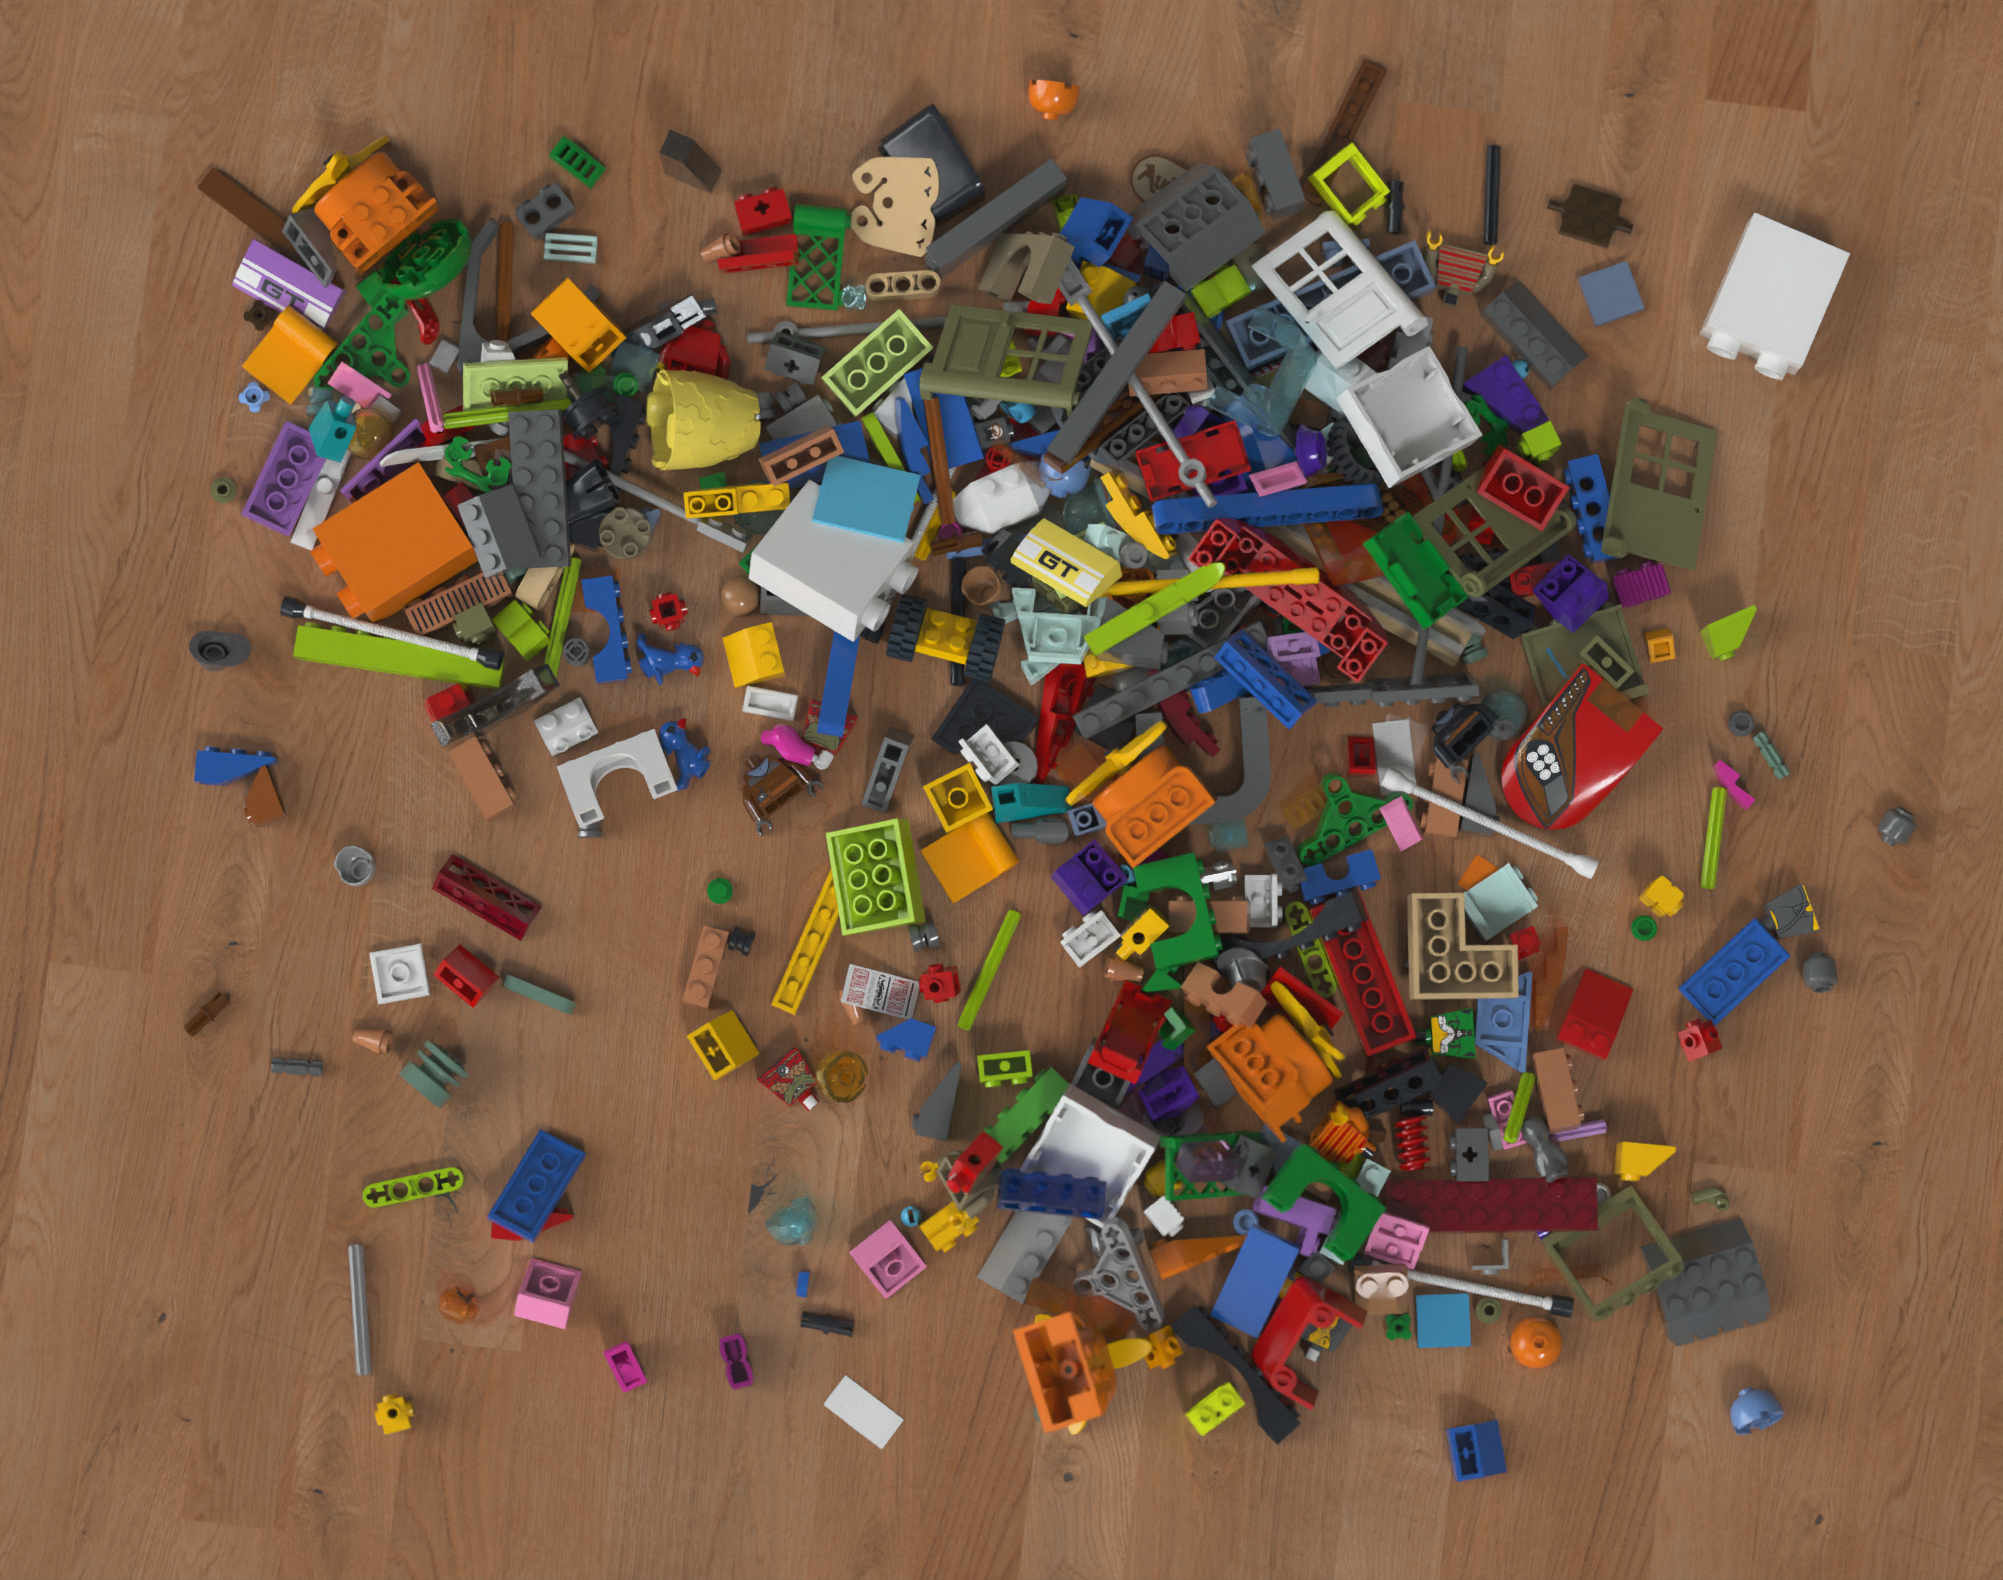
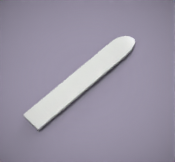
M358 403L355 404L352 410L356 422V430L341 463L329 459L325 460L291 539V543L308 550H312L318 538L312 529L325 521L361 432L363 411Z
M499 439L468 442L462 444L466 451L470 448L473 449L470 457L472 458L476 455L474 447ZM450 444L396 451L387 455L380 462V467L446 459L444 452Z

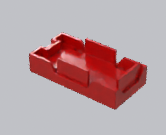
M1237 420L1178 438L1188 457L1199 460L1205 467L1207 476L1204 482L1206 485L1252 470ZM1218 429L1219 434L1207 437L1206 432ZM1167 442L1135 452L1151 502L1196 488L1185 485L1180 479L1179 468L1181 464L1170 447L1169 450L1157 453L1156 448L1168 445ZM1231 469L1232 474L1220 477L1218 474L1219 472ZM1198 471L1191 472L1190 478H1195L1198 475ZM1181 485L1182 490L1170 493L1168 488Z
M1124 980L1088 1063L1136 1084L1166 1017L1164 1014L1169 1010L1172 1000L1157 993L1155 996L1141 991V986ZM1103 1040H1106L1104 1046L1099 1044L1100 1042H1103ZM1140 1056H1142V1063L1138 1062Z

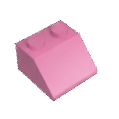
M891 1220L849 1252L885 1299L927 1267Z
M531 1258L518 1293L514 1316L565 1329L572 1311L582 1271Z

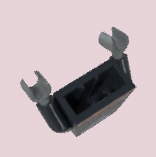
M1456 703L1448 711H1440L1436 716V723L1431 728L1435 733L1433 752L1446 769L1450 768L1451 777L1458 784L1461 783L1457 779V775L1463 772L1469 778V773L1462 766H1457L1456 762L1460 763L1494 730L1493 725L1497 727L1500 737L1504 740L1509 738L1502 731L1503 729L1509 728L1514 732L1512 723L1509 720H1499V716L1484 704L1477 703L1465 706Z

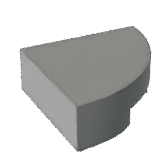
M1492 1113L1484 1115L1483 1122L1485 1128H1488L1492 1149L1494 1151L1503 1149L1499 1127Z

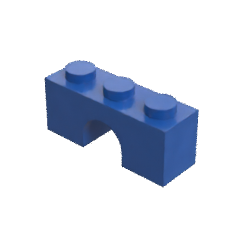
M1370 849L1347 856L1345 860L1348 872L1346 877L1341 880L1330 879L1325 874L1322 864L1304 868L1303 871L1308 880L1299 883L1304 903L1310 901L1311 905L1325 902L1326 896L1335 894L1336 897L1351 892L1350 889L1360 887L1361 891L1376 887L1375 882L1379 881L1381 877L1373 850Z

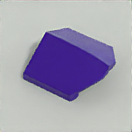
M1183 1066L1176 1069H1167L1155 1075L1138 1092L1153 1122L1182 1115L1200 1097Z

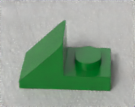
M1180 966L1161 971L1157 970L1143 987L1142 991L1154 993L1182 989L1178 982L1167 975L1169 971L1174 974Z

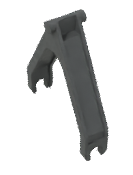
M493 218L486 222L473 240L471 255L468 260L457 363L462 380L463 363L481 362L482 343H490L476 332L475 318L481 256L500 229L499 222ZM590 285L584 292L594 303L600 297V290L593 285ZM540 325L505 343H508L515 357L544 343L551 335Z

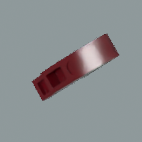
M1150 669L1148 675L1150 676L1158 672V670ZM1184 690L1156 703L1158 709H1161L1162 717L1183 745L1189 746L1194 741L1210 757H1214L1220 751L1216 745L1218 740L1209 731L1204 733L1198 727L1201 723L1193 714L1189 712L1186 715L1185 712L1192 705L1187 701L1190 697Z

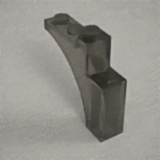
M547 663L530 669L498 691L455 713L437 719L430 725L442 747L468 738L471 739L475 736L480 737L489 733L503 721L523 714L557 689L560 684Z

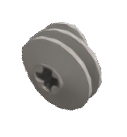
M1016 741L1004 743L1016 761H1020L1019 769L1017 771L1013 770L999 784H1030L1034 780L1038 769L1035 754L1023 743Z

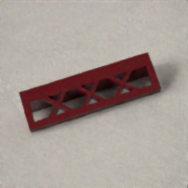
M454 854L451 855L440 869L432 886V889L520 941L523 940L530 924L542 908L541 905ZM454 865L460 868L463 874H456L449 869ZM473 880L482 881L486 887L476 886ZM495 893L506 895L508 900L502 901L498 899ZM524 906L532 912L527 916L519 911L518 907Z

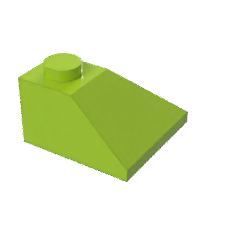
M1755 605L1708 624L1700 631L1712 660L1720 658L1721 661L1735 656L1734 651L1740 647L1757 610Z

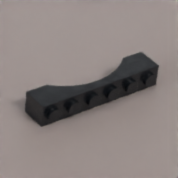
M614 393L612 401L619 403L621 409L618 412L619 419L609 425L614 443L613 462L610 472L623 477V474H628L631 468L632 459H629L631 450H636L640 435L637 434L639 425L644 426L646 410L644 402ZM615 486L621 497L623 489ZM610 507L572 522L569 530L570 542L577 547L598 553L599 548L603 547L599 538L601 522L609 512L616 508Z
M1353 891L1328 900L1320 914L1310 925L1287 939L1264 942L1251 940L1240 935L1233 936L1221 941L1223 949L1218 950L1220 956L1226 950L1244 948L1252 951L1265 964H1268L1267 958L1275 956L1276 960L1291 955V949L1299 947L1300 951L1315 946V940L1323 938L1324 942L1335 939L1339 937L1337 932L1347 929L1348 933L1363 928L1361 923L1369 919L1359 892ZM1219 957L1214 958L1216 966Z
M1195 1305L1191 1306L1171 1325V1328L1187 1346L1213 1352L1228 1361L1239 1371L1254 1397L1258 1425L1278 1445L1301 1424L1297 1420L1300 1414L1290 1404L1286 1407L1279 1400L1282 1394L1272 1385L1268 1387L1261 1380L1265 1377L1255 1365L1250 1367L1244 1361L1247 1357L1246 1354L1237 1345L1232 1347L1226 1341L1229 1338L1228 1334L1219 1325L1215 1328L1208 1321L1211 1316L1202 1306L1198 1309Z

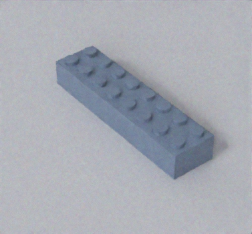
M1415 240L1375 257L1412 302L1434 292L1436 285ZM1355 265L1328 277V279L1339 290L1363 272ZM1322 280L1294 292L1308 311L1333 294ZM1278 299L1231 318L1225 322L1224 326L1238 359L1248 372L1315 344Z

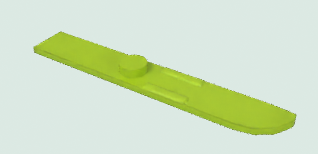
M1211 563L1208 566L1196 569L1084 635L1083 637L1095 657L1210 590L1223 577L1225 571L1224 564Z

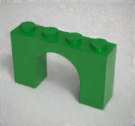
M1193 852L1135 866L1133 870L1140 895L1175 888L1188 893L1196 905L1195 921L1186 933L1175 938L1150 943L1156 969L1161 971L1219 957L1218 950L1223 948L1220 935H1214L1212 927L1217 922L1214 910L1208 909L1206 899L1211 898L1208 884H1202L1200 874L1205 873L1202 858H1196Z
M1302 1144L1293 1150L1261 1198L1280 1213L1291 1210L1299 1196L1310 1183H1321L1330 1187L1340 1200L1341 1218L1323 1246L1345 1262L1355 1256L1386 1210V1207L1381 1204V1200L1377 1196L1366 1193L1361 1189L1358 1181L1343 1175L1335 1163L1320 1157L1316 1148L1311 1145Z

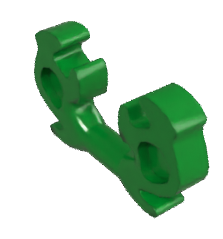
M1472 395V400L1463 401L1477 427L1481 421L1479 414L1490 424L1491 432H1485L1481 442H1487L1488 449H1483V452L1491 457L1498 444L1507 447L1508 438L1504 429H1509V425L1487 407L1481 395Z
M463 436L454 437L453 442L444 452L446 460L453 466V468L445 467V471L448 474L462 477L476 484L486 493L494 491L488 485L500 486L508 481L509 469L512 467L509 459L501 456L499 459L502 465H494V459H491L486 465V470L489 473L488 476H481L465 468L462 464V460H468L473 453L472 448L466 451L462 444L468 443L469 439Z

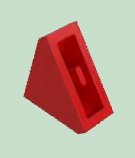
M1348 736L1347 777L1373 778L1376 774L1374 737Z

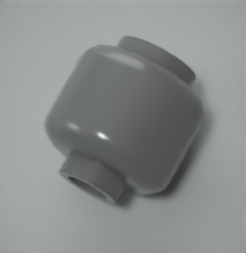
M1899 806L1896 809H1888L1878 825L1879 832L1883 834L1881 840L1891 846H1895L1896 843L1906 844L1917 827V823L1913 820L1915 816Z
M1813 953L1802 964L1805 986L1812 989V992H1828L1837 984L1836 961L1826 956L1825 953Z

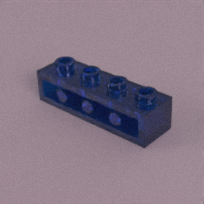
M1009 1168L1002 1170L998 1178L997 1209L1101 1220L1106 1207L1107 1181H1099L1097 1177L1074 1178L1070 1174L1053 1176L1043 1171L1024 1173L1020 1169Z

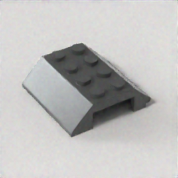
M1741 1218L1669 1238L1681 1256L1684 1269L1676 1278L1666 1279L1656 1289L1665 1318L1663 1325L1670 1342L1674 1341L1677 1347L1694 1342L1693 1335H1697L1698 1340L1718 1335V1328L1722 1327L1723 1332H1728L1744 1327V1320H1747L1748 1325L1766 1320V1314L1771 1313L1768 1291L1753 1242ZM1657 1242L1640 1247L1647 1272H1652L1669 1261Z

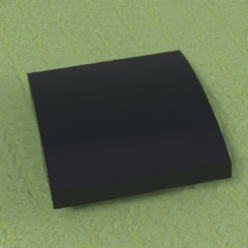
M1099 683L1086 708L1117 692ZM1135 714L1087 739L1107 750L1113 745H1116L1115 749L1121 750L1125 747L1136 726ZM1076 726L1073 732L1082 736L1078 726Z

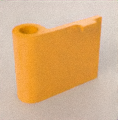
M288 305L278 316L272 329L242 365V368L292 405L339 343Z
M989 812L958 827L920 850V853L953 904L1020 863Z

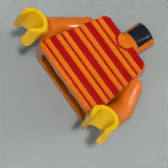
M1339 1100L1320 1121L1310 1136L1309 1145L1316 1148L1319 1156L1326 1161L1349 1163L1357 1153L1370 1159L1376 1150V1145L1367 1141L1369 1125L1362 1110L1359 1108H1348Z

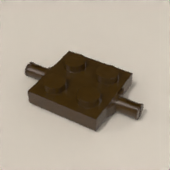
M1573 184L1570 196L1565 203L1550 198L1547 209L1561 213L1562 222L1558 234L1606 249L1616 230L1631 235L1634 224L1619 220L1622 198Z

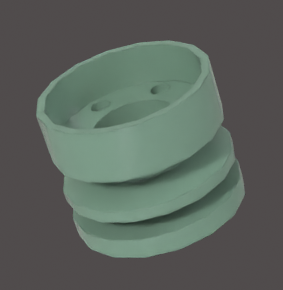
M427 1039L424 1045L432 1053L427 1056L424 1052L418 1050L417 1054L423 1060L422 1065L420 1066L409 1060L398 1074L441 1109L452 1096L445 1085L450 1083L458 1088L461 1086L453 1078L454 1074H459L465 1080L470 1074L466 1072L462 1063L448 1050Z

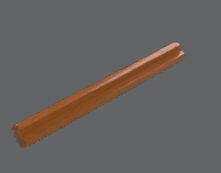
M509 222L500 223L496 340L504 342L509 341L511 335L514 225Z
M933 396L932 400H924L940 520L942 525H949L955 523L956 519L939 398Z

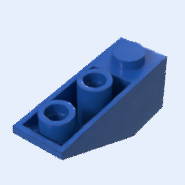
M205 746L204 751L197 750L194 782L204 785L225 786L257 773L262 766L266 765L269 768L277 765L279 760L276 757H272V752L257 751L256 755H247L246 750L231 749L230 753L220 752L218 747Z

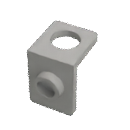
M1501 1239L1502 1265L1471 1266V1270H1482V1275H1498V1269H1509L1508 1239Z

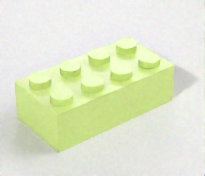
M898 309L825 373L821 380L850 413L856 417L931 351L933 346L905 314Z

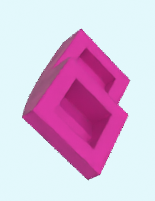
M1718 760L1714 764L1713 769L1723 788L1727 789L1729 796L1744 810L1748 809L1755 799L1734 784L1741 775L1721 760Z

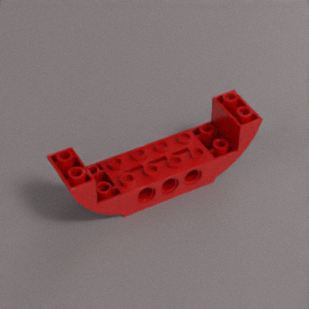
M1217 518L1187 559L1198 568L1208 566L1211 563H1223L1226 575L1318 568L1319 583L1282 584L1244 588L1340 656L1342 660L1337 668L1357 683L1388 643L1383 627L1372 612L1356 597L1354 592L1343 584L1333 586L1325 571L1272 533L1269 534L1255 526L1235 519Z

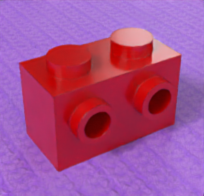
M460 944L442 960L433 974L472 1008L490 993L500 978Z

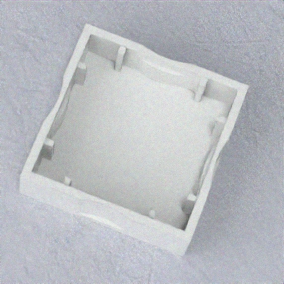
M1430 346L1401 360L1393 368L1385 372L1376 373L1347 388L1336 398L1388 488L1470 446L1482 436L1466 406L1453 391L1447 374Z
M1069 1084L1016 1178L1046 1196L1063 1202L1075 1213L1103 1228L1108 1218L1116 1216L1134 1182L1155 1150L1160 1136L1081 1089Z

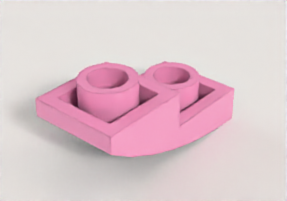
M1510 1089L1486 1097L1490 1111L1499 1127L1503 1149L1506 1150L1527 1143L1521 1134V1130L1516 1143L1512 1144L1503 1139L1515 1099L1513 1091Z

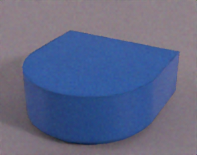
M808 1270L799 1271L796 1290L797 1297L807 1298L810 1271Z

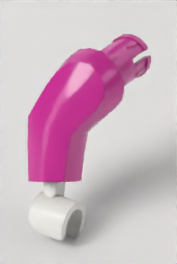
M779 724L772 730H764L761 734V741L764 745H774L782 757L792 762L809 766L812 761L817 768L823 770L829 766L834 758L831 753L822 750L819 756L815 755V749L801 741L797 732L788 725Z

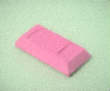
M1297 461L1249 475L1260 497L1307 483Z
M1402 795L1379 808L1401 852L1423 840Z

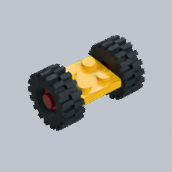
M905 593L901 594L889 637L886 656L912 662L915 652L961 664H966L967 661L965 677L990 683L1006 620L980 613L977 623V620L930 608L926 610L928 599Z

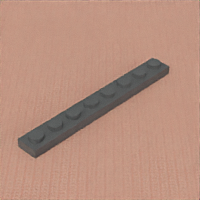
M1259 620L1243 628L1263 649L1267 647L1268 637ZM1239 631L1072 715L1084 740L1225 669L1214 656L1224 643ZM1241 640L1237 641L1242 648L1248 649Z

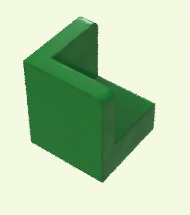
M1124 885L1117 918L1133 921L1146 907L1149 893L1140 895L1138 888Z
M1171 1007L1164 1014L1168 1021L1161 1026L1159 1034L1164 1039L1161 1043L1163 1047L1174 1051L1196 1029L1182 1010Z

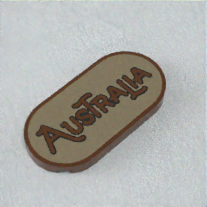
M1163 155L1146 156L1140 159L1131 171L1130 185L1133 194L1138 201L1144 203L1187 172L1189 168ZM1209 197L1205 201L1210 205H1215L1219 202V199Z

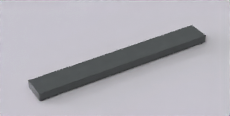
M1164 281L1047 448L1048 452L1068 464L1073 461L1186 300V293Z

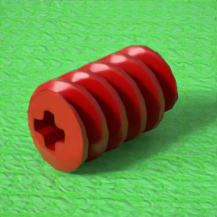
M1426 1116L1401 1118V1121L1394 1124L1395 1128L1402 1129L1401 1132L1395 1134V1138L1403 1140V1142L1396 1145V1148L1404 1150L1397 1157L1406 1161L1399 1165L1400 1170L1412 1171L1432 1168L1424 1166L1425 1163L1431 1161V1157L1423 1155L1424 1152L1430 1150V1147L1422 1145V1142L1428 1140L1429 1137L1421 1135V1132L1428 1128L1426 1125L1419 1124L1420 1121L1426 1119Z

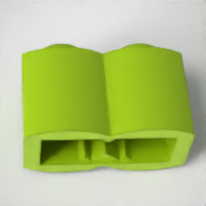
M1227 264L1220 267L1214 272L1216 276L1209 280L1203 279L1193 287L1194 289L1190 293L1208 320L1251 293L1250 287L1235 264L1230 267Z
M514 600L492 619V622L523 658L529 661L551 642L547 637L550 631L540 620L537 623L533 621L531 616L534 613L524 602L519 605Z

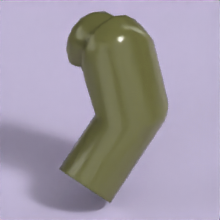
M1714 1186L1691 1192L1694 1205L1709 1202L1720 1211H1725L1730 1206L1728 1195Z

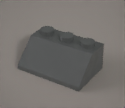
M515 484L479 495L457 505L485 578L504 575L542 558Z

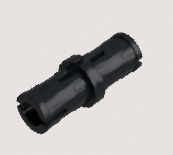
M1388 181L1387 185L1390 192L1388 193L1387 204H1385V210L1387 211L1386 233L1402 234L1403 211H1405V205L1403 204L1404 182Z
M803 1310L802 1318L812 1321L801 1320V1328L823 1331V1334L827 1335L831 1332L852 1337L853 1330L843 1327L854 1328V1320L832 1317V1314L828 1313L825 1316Z

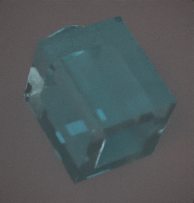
M1245 820L1214 824L1212 827L1213 831L1209 832L1211 847L1216 846V852L1247 848L1249 846Z

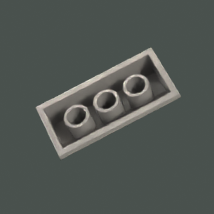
M1030 1187L977 1278L1023 1304L1076 1213Z

